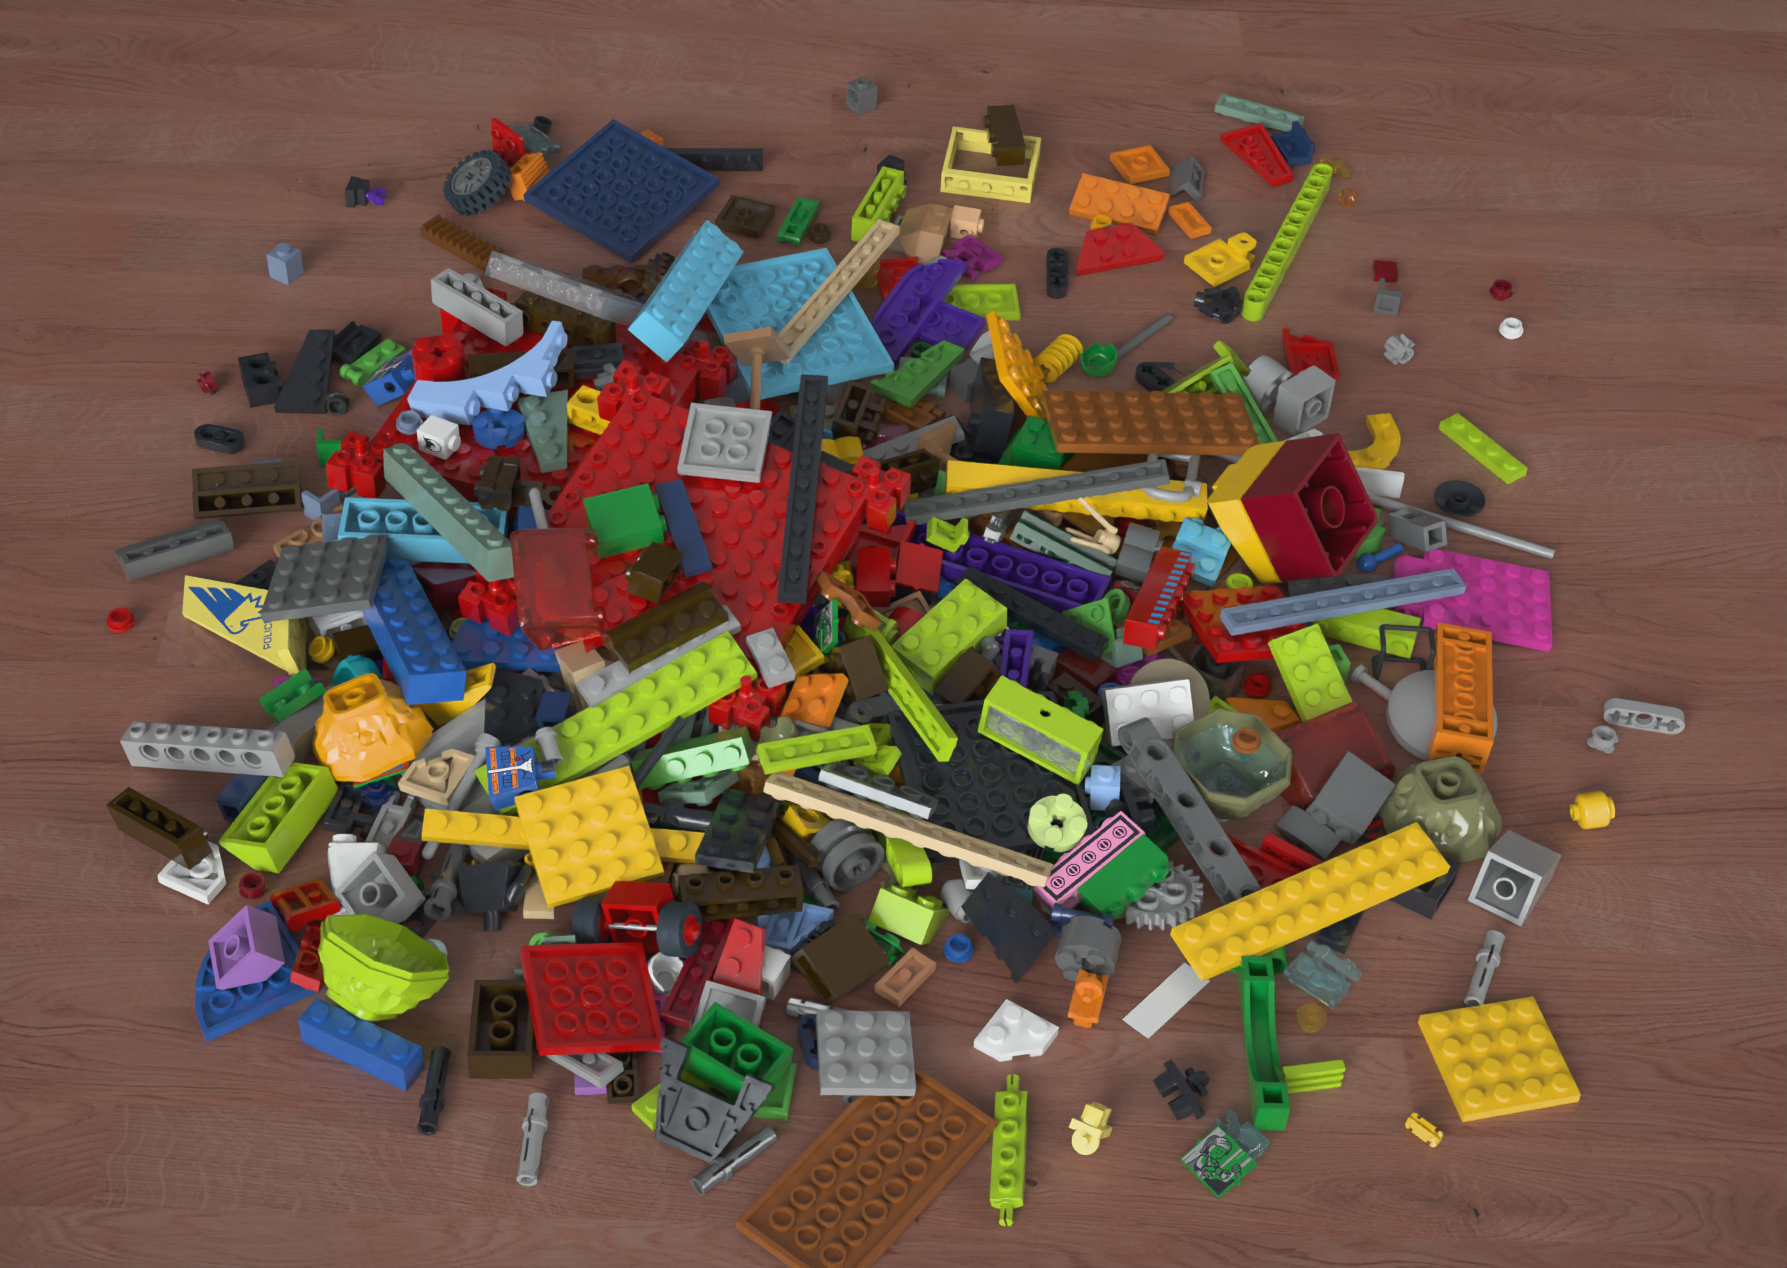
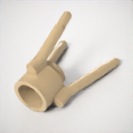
M1080 497L1078 501L1106 529L1098 530L1094 537L1071 528H1066L1065 531L1076 536L1071 537V541L1102 551L1107 555L1114 554L1121 541L1120 536L1116 535L1118 529L1110 525L1089 503Z

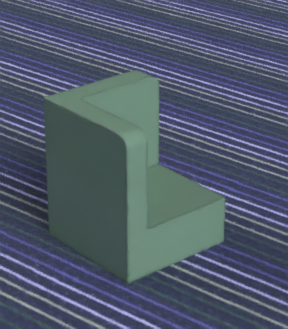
M1124 627L1116 629L1117 639L1112 642V652L1101 655V661L1115 668L1143 659L1142 647L1123 644Z

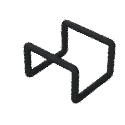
M1390 624L1380 625L1381 650L1380 655L1372 657L1373 678L1379 680L1383 661L1420 663L1421 671L1432 669L1436 653L1434 631L1432 628ZM1385 630L1428 632L1430 654L1427 666L1422 658L1409 659L1406 657L1385 656Z

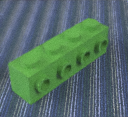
M747 726L672 743L639 786V789L648 787L649 790H656L665 786V783L676 781L677 784L689 782L695 776L703 775L707 778L718 775L720 771L730 768L731 771L745 769L755 754ZM653 748L637 751L631 762L634 773Z

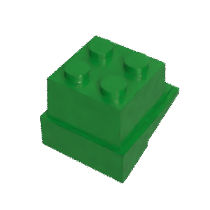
M1029 415L1020 431L1017 430L998 465L1060 470L1077 453H1057L1048 420Z

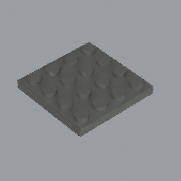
M368 535L365 538L353 540L343 538L339 541H319L308 545H290L282 548L260 613L263 622L372 609L390 546L388 535Z

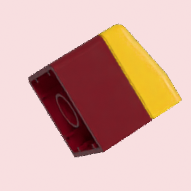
M1340 433L1293 439L1286 442L1259 444L1249 448L1236 464H1231L1226 468L1212 486L1214 492L1207 500L1219 527L1256 579L1263 584L1339 576L1377 524L1376 511Z

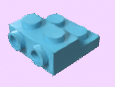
M1184 518L1172 549L1192 552L1191 563H1195L1192 579L1214 587L1231 542L1220 527L1213 529L1205 526L1204 522L1199 518Z

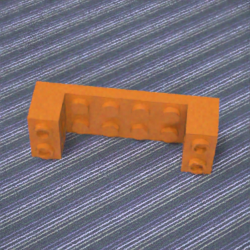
M1438 622L1434 632L1436 653L1431 669L1435 670V721L1427 743V761L1456 756L1466 760L1477 773L1483 774L1494 743L1492 632ZM1430 648L1427 654V662L1430 654Z

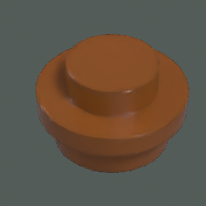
M1243 727L1234 733L1232 745L1240 753L1252 754L1259 750L1261 739L1255 729Z

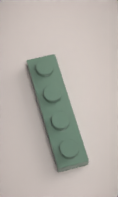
M1224 93L1216 102L1214 112L1221 113L1224 116H1232L1245 122L1262 123L1266 128H1274L1284 132H1291L1293 121H1298L1302 127L1305 116Z

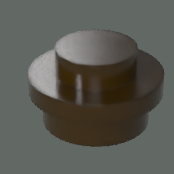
M815 223L808 231V238L816 244H823L831 239V231L826 224Z

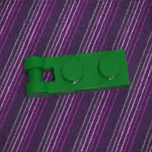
M797 197L778 231L777 242H791L793 246L800 247L806 232L819 211L820 202Z

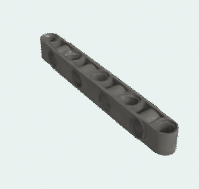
M1143 717L1118 729V738L1122 747L1222 903L1227 905L1261 890L1262 888L1151 720Z

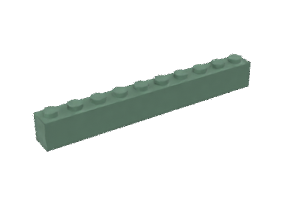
M400 443L393 445L391 448L383 449L384 478L488 582L515 577V546L409 445Z

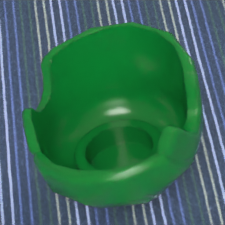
M1096 342L1091 347L1084 349L1080 355V367L1091 377H1106L1113 372L1117 365V349L1112 343L1102 346Z

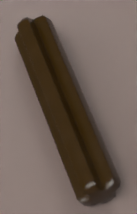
M778 817L771 834L808 869L817 868L821 856Z

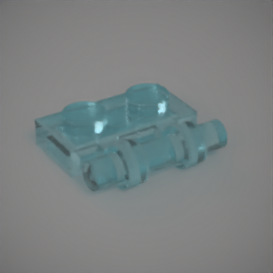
M1311 940L1306 950L1314 954V956L1310 958L1301 952L1285 969L1283 977L1331 1009H1334L1350 992L1351 983L1345 979L1349 977L1358 982L1363 972L1354 967L1355 963L1345 958L1343 960L1332 953V948ZM1326 962L1337 970L1332 972L1324 967L1323 964Z

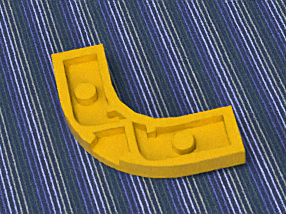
M1391 413L1367 415L1365 423L1374 443L1365 449L1348 451L1355 467L1382 470L1390 465V461L1395 456L1397 457L1401 437Z

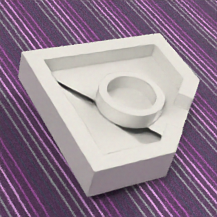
M208 841L213 852L191 870L171 860L158 874L159 883L209 905L226 885L218 845Z
M1006 999L975 1038L974 1048L1000 1062L1012 1060V1057L1017 1055L1041 1056L1057 1037L1059 1027Z

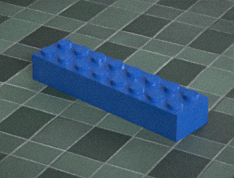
M402 558L385 560L372 609L361 611L400 688L406 704L463 701L466 669L407 559Z

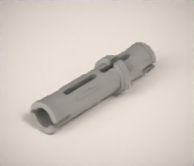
M1488 931L1483 947L1477 953V966L1464 1000V1004L1467 1007L1484 1005L1494 970L1501 961L1500 951L1505 941V936L1499 931ZM1489 953H1490L1491 956H1490L1489 962L1487 963V958H1488V955H1489ZM1481 977H1483L1481 986L1479 987Z
M539 1092L529 1095L528 1111L522 1123L524 1138L516 1181H519V1184L523 1186L537 1184L542 1140L548 1127L546 1112L549 1097Z

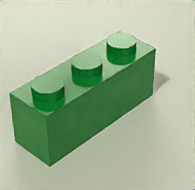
M1144 834L1141 835L1077 889L1080 904L1093 914L1103 916L1105 913L1113 914V920H1116L1129 904L1140 900L1148 888L1154 883H1160L1165 879L1170 871L1168 856Z

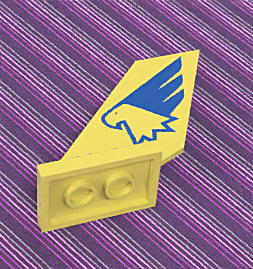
M185 575L182 612L184 617L288 672L289 676L295 675L302 669L307 670L308 626L304 618L263 622L260 613L268 590Z

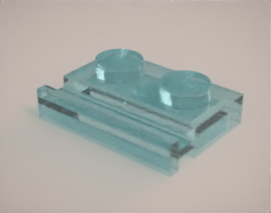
M515 125L514 128L508 126L523 137L524 147L530 152H541L543 155L558 153L560 144L534 126Z

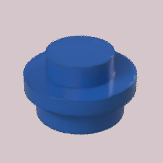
M955 934L945 942L943 951L948 960L955 963H963L971 959L974 947L967 936Z

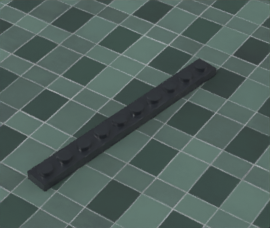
M801 374L778 585V603L806 604L828 376Z

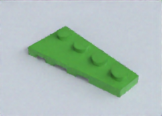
M943 340L922 352L920 358L904 362V367L885 373V378L881 380L874 379L870 382V387L873 388V392L912 408L951 370V367H954L964 357L965 349Z

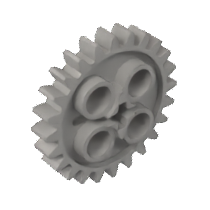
M1171 860L1169 862L1170 871L1165 879L1160 883H1154L1146 890L1145 895L1140 900L1129 904L1118 919L1126 917L1127 925L1135 921L1137 922V928H1141L1146 924L1149 930H1152L1155 925H1159L1160 929L1164 930L1166 924L1174 928L1177 921L1185 923L1187 922V917L1195 918V911H1201L1204 892L1203 883H1200L1199 876H1193L1192 869L1184 871V864L1174 867V861Z

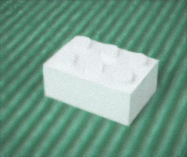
M1178 678L1101 688L1107 740L1111 746L1121 745L1118 738V729L1143 717L1151 720L1163 739H1172L1176 729L1194 721L1189 679Z

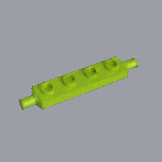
M1009 1074L1006 1078V1091L996 1092L994 1120L998 1122V1126L993 1131L990 1203L992 1207L1000 1209L999 1224L1001 1226H1006V1221L1007 1226H1011L1013 1224V1208L1024 1205L1028 1094L1027 1091L1019 1090L1020 1077L1016 1074H1013V1080L1012 1075Z

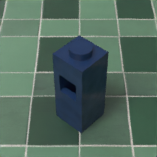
M236 774L215 799L224 820L234 822L269 776Z

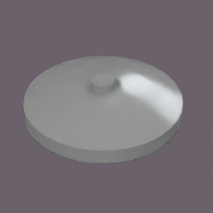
M1435 670L1419 671L1403 678L1393 688L1386 706V720L1394 738L1405 750L1424 761H1427V743L1435 721ZM1493 706V733L1495 737L1498 721Z

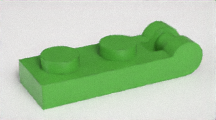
M388 338L352 364H344L339 371V375L346 380L351 379L354 385L362 387L388 359L405 354L406 348Z

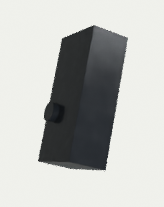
M981 357L970 396L971 413L968 419V428L972 430L973 452L1002 457L1014 416L1013 397L999 380L995 359Z

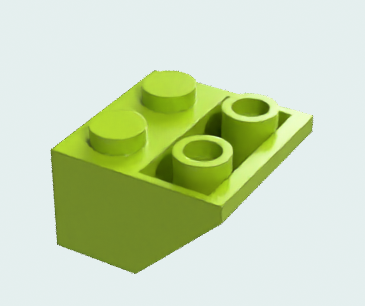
M892 885L888 888H880L868 921L923 945L929 944L950 911L947 907L943 906L944 901L931 895H927V897L919 896L916 894L917 889L911 886L901 888L900 886Z

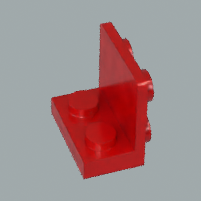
M491 119L492 151L496 152L509 168H512L523 155L534 153L524 146L521 135L498 119Z

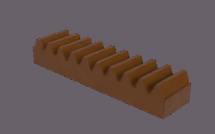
M440 214L422 224L420 228L421 237L488 274L506 264L502 248L497 250L495 244L490 246L488 240L483 242L482 237L476 238L475 233L469 234L468 229L463 231L460 225L456 227L453 221L449 223L447 218L442 220Z

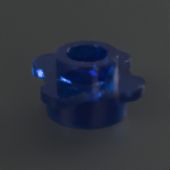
M384 779L361 786L359 793L361 796H366V801L369 805L382 806L394 794V787L388 786Z

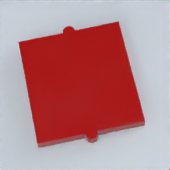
M900 541L895 574L896 585L912 588L915 592L921 590L937 594L943 550L926 547L923 543L918 545Z

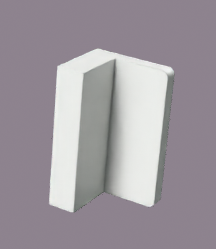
M1355 467L1367 493L1400 499L1404 482L1403 472Z

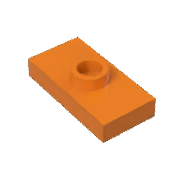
M1190 202L1169 207L1168 214L1190 239L1211 234L1212 227Z

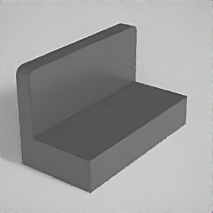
M1189 156L1170 169L1167 193L1170 194V197L1183 189L1194 201L1202 197L1205 170L1192 156Z

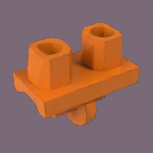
M1079 969L1068 1011V1017L1074 1019L1075 1025L1091 1028L1092 1023L1098 1024L1109 975H1095Z

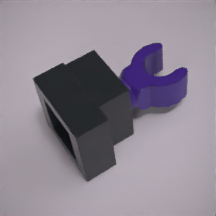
M351 176L345 189L346 207L366 206L368 199L376 205H383V198H387L386 189L377 188L370 190L369 180L360 179L359 177Z

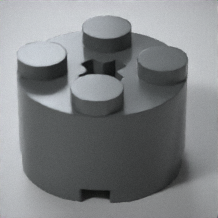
M1075 916L1071 918L1070 923L1066 924L1065 922L1055 955L1056 964L1064 971V978L1075 982L1078 971L1081 969L1095 975H1109V982L1115 970L1122 939L1118 929L1113 925L1111 929L1104 926V920L1093 916Z

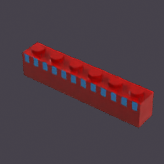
M1160 547L1125 619L1123 644L1155 650L1159 641H1164L1166 630L1171 626L1172 616L1176 615L1178 603L1182 602L1184 591H1187L1189 578H1193L1195 563H1191L1192 552Z

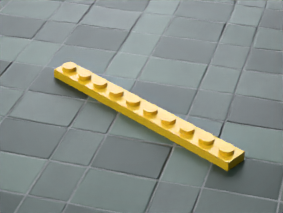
M425 809L422 841L529 850L519 817ZM650 828L661 861L695 863V853L705 833Z

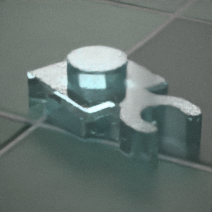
M1230 1109L1226 1111L1225 1119L1229 1124L1221 1122L1219 1118L1214 1120L1213 1128L1215 1129L1219 1125L1254 1160L1269 1150L1271 1142L1249 1121L1241 1125L1234 1111Z

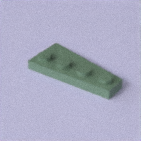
M568 390L551 392L547 397L531 395L517 399V406L520 414L525 417V429L541 473L567 469Z

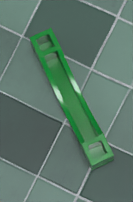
M1241 956L1237 986L1253 1130L1285 1131L1290 1112L1287 1082L1281 1070L1277 1048L1275 980L1272 957Z

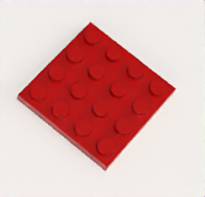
M1277 585L1240 587L1235 589L1218 588L1208 591L1192 590L1184 592L1182 602L1178 603L1216 663L1274 658L1268 645L1270 641L1306 628L1304 623L1231 636L1219 617L1221 610L1285 598Z
M642 942L525 945L521 947L520 957L539 1056L662 1050L660 1049V1043L663 1034Z

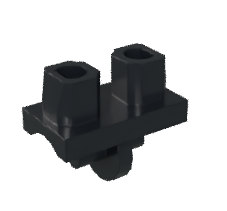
M1129 781L1121 782L1120 788L1123 795L1119 801L1117 799L1111 800L1110 804L1105 808L1106 819L1114 817L1122 811L1142 830L1155 828L1153 808L1138 810L1139 808L1148 807L1149 799L1146 788L1131 790Z
M1172 1059L1165 1062L1166 1071L1153 1081L1163 1098L1176 1090L1181 1094L1168 1103L1177 1121L1194 1114L1197 1120L1205 1116L1200 1107V1102L1194 1093L1198 1092L1200 1097L1208 1094L1205 1088L1210 1081L1208 1074L1205 1071L1195 1072L1190 1067L1185 1070L1187 1076L1185 1080Z

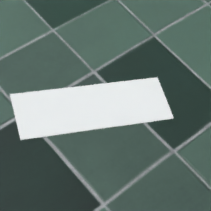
M1184 962L1122 1020L1149 1039L1206 986L1210 980L1201 982L1193 968Z

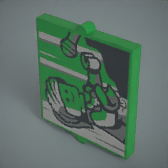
M832 599L815 616L814 641L824 656L829 652L830 648H833L838 643L839 619L838 600Z
M1219 1125L1202 1140L1198 1139L1196 1145L1180 1158V1162L1218 1199L1235 1185H1241V1180L1257 1166V1162Z

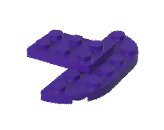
M938 259V263L925 266L924 263L913 267L901 278L877 310L871 325L892 359L894 367L897 366L900 362V357L905 355L916 339L933 346L945 340L964 348L966 353L986 325L985 318L944 302L967 270V263L953 259Z

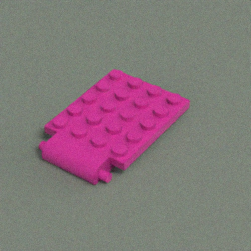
M1439 549L1423 551L1422 559L1403 555L1394 561L1393 579L1454 568L1467 586L1464 594L1394 606V612L1421 618L1420 622H1423V627L1436 629L1439 622L1492 632V641L1550 652L1553 641L1549 571Z

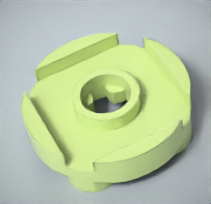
M1059 794L1058 796L1042 798L1031 807L1027 828L1029 835L1037 845L1045 848V845L1054 848L1055 852H1065L1077 847L1083 839L1087 829V818L1083 809L1069 795ZM1054 819L1062 821L1063 828H1059L1057 825L1052 826V821Z

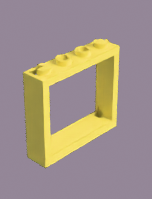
M953 127L942 170L940 192L1030 203L1040 157L1041 138L1023 135L1026 145L1025 158L1031 159L1026 179L953 169L957 150L991 154V143L987 141V131Z

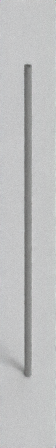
M1210 455L1233 463H1237L1242 457L1237 455ZM1367 493L1374 506L1394 512L1411 507L1445 520L1446 528L1553 559L1554 549Z

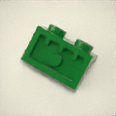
M302 669L261 696L258 701L273 723H280L324 694L327 690L321 682H314L306 669Z

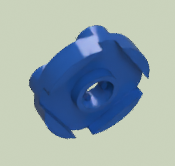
M489 407V409L479 413L472 421L476 442L489 449H497V445H506V448H511L525 437V417L513 409L503 411Z

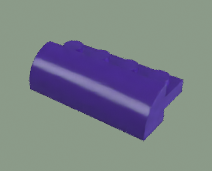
M1006 630L1005 636H997L995 638V642L999 643L1000 650L993 663L1002 676L1017 681L1021 686L1027 688L1034 638L1033 630Z

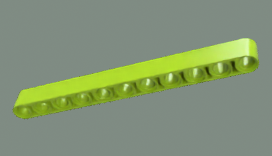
M1319 163L1314 165L1245 293L1242 316L1246 320L1254 322L1263 318L1329 191L1333 172L1331 166Z

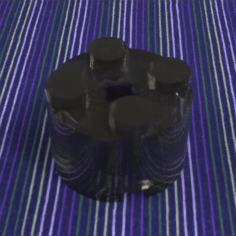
M1204 643L1197 645L1190 654L1189 665L1195 668L1203 677L1209 691L1210 700L1217 696L1225 702V698L1236 697L1240 691L1245 662L1216 663L1207 647L1204 646Z

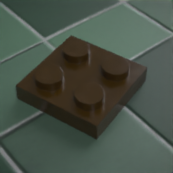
M731 195L716 218L715 225L726 232L758 239L774 215L775 205Z

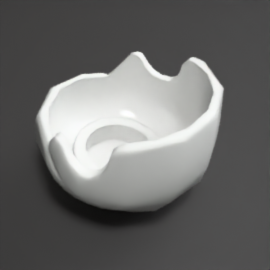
M660 951L648 961L647 966L654 995H667L668 998L684 965L679 957H668Z

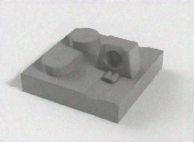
M706 980L692 1028L714 1002L758 1027L767 998Z

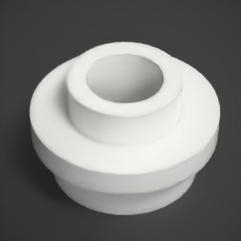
M1506 318L1500 324L1499 332L1507 339L1519 338L1523 334L1522 322L1516 318Z

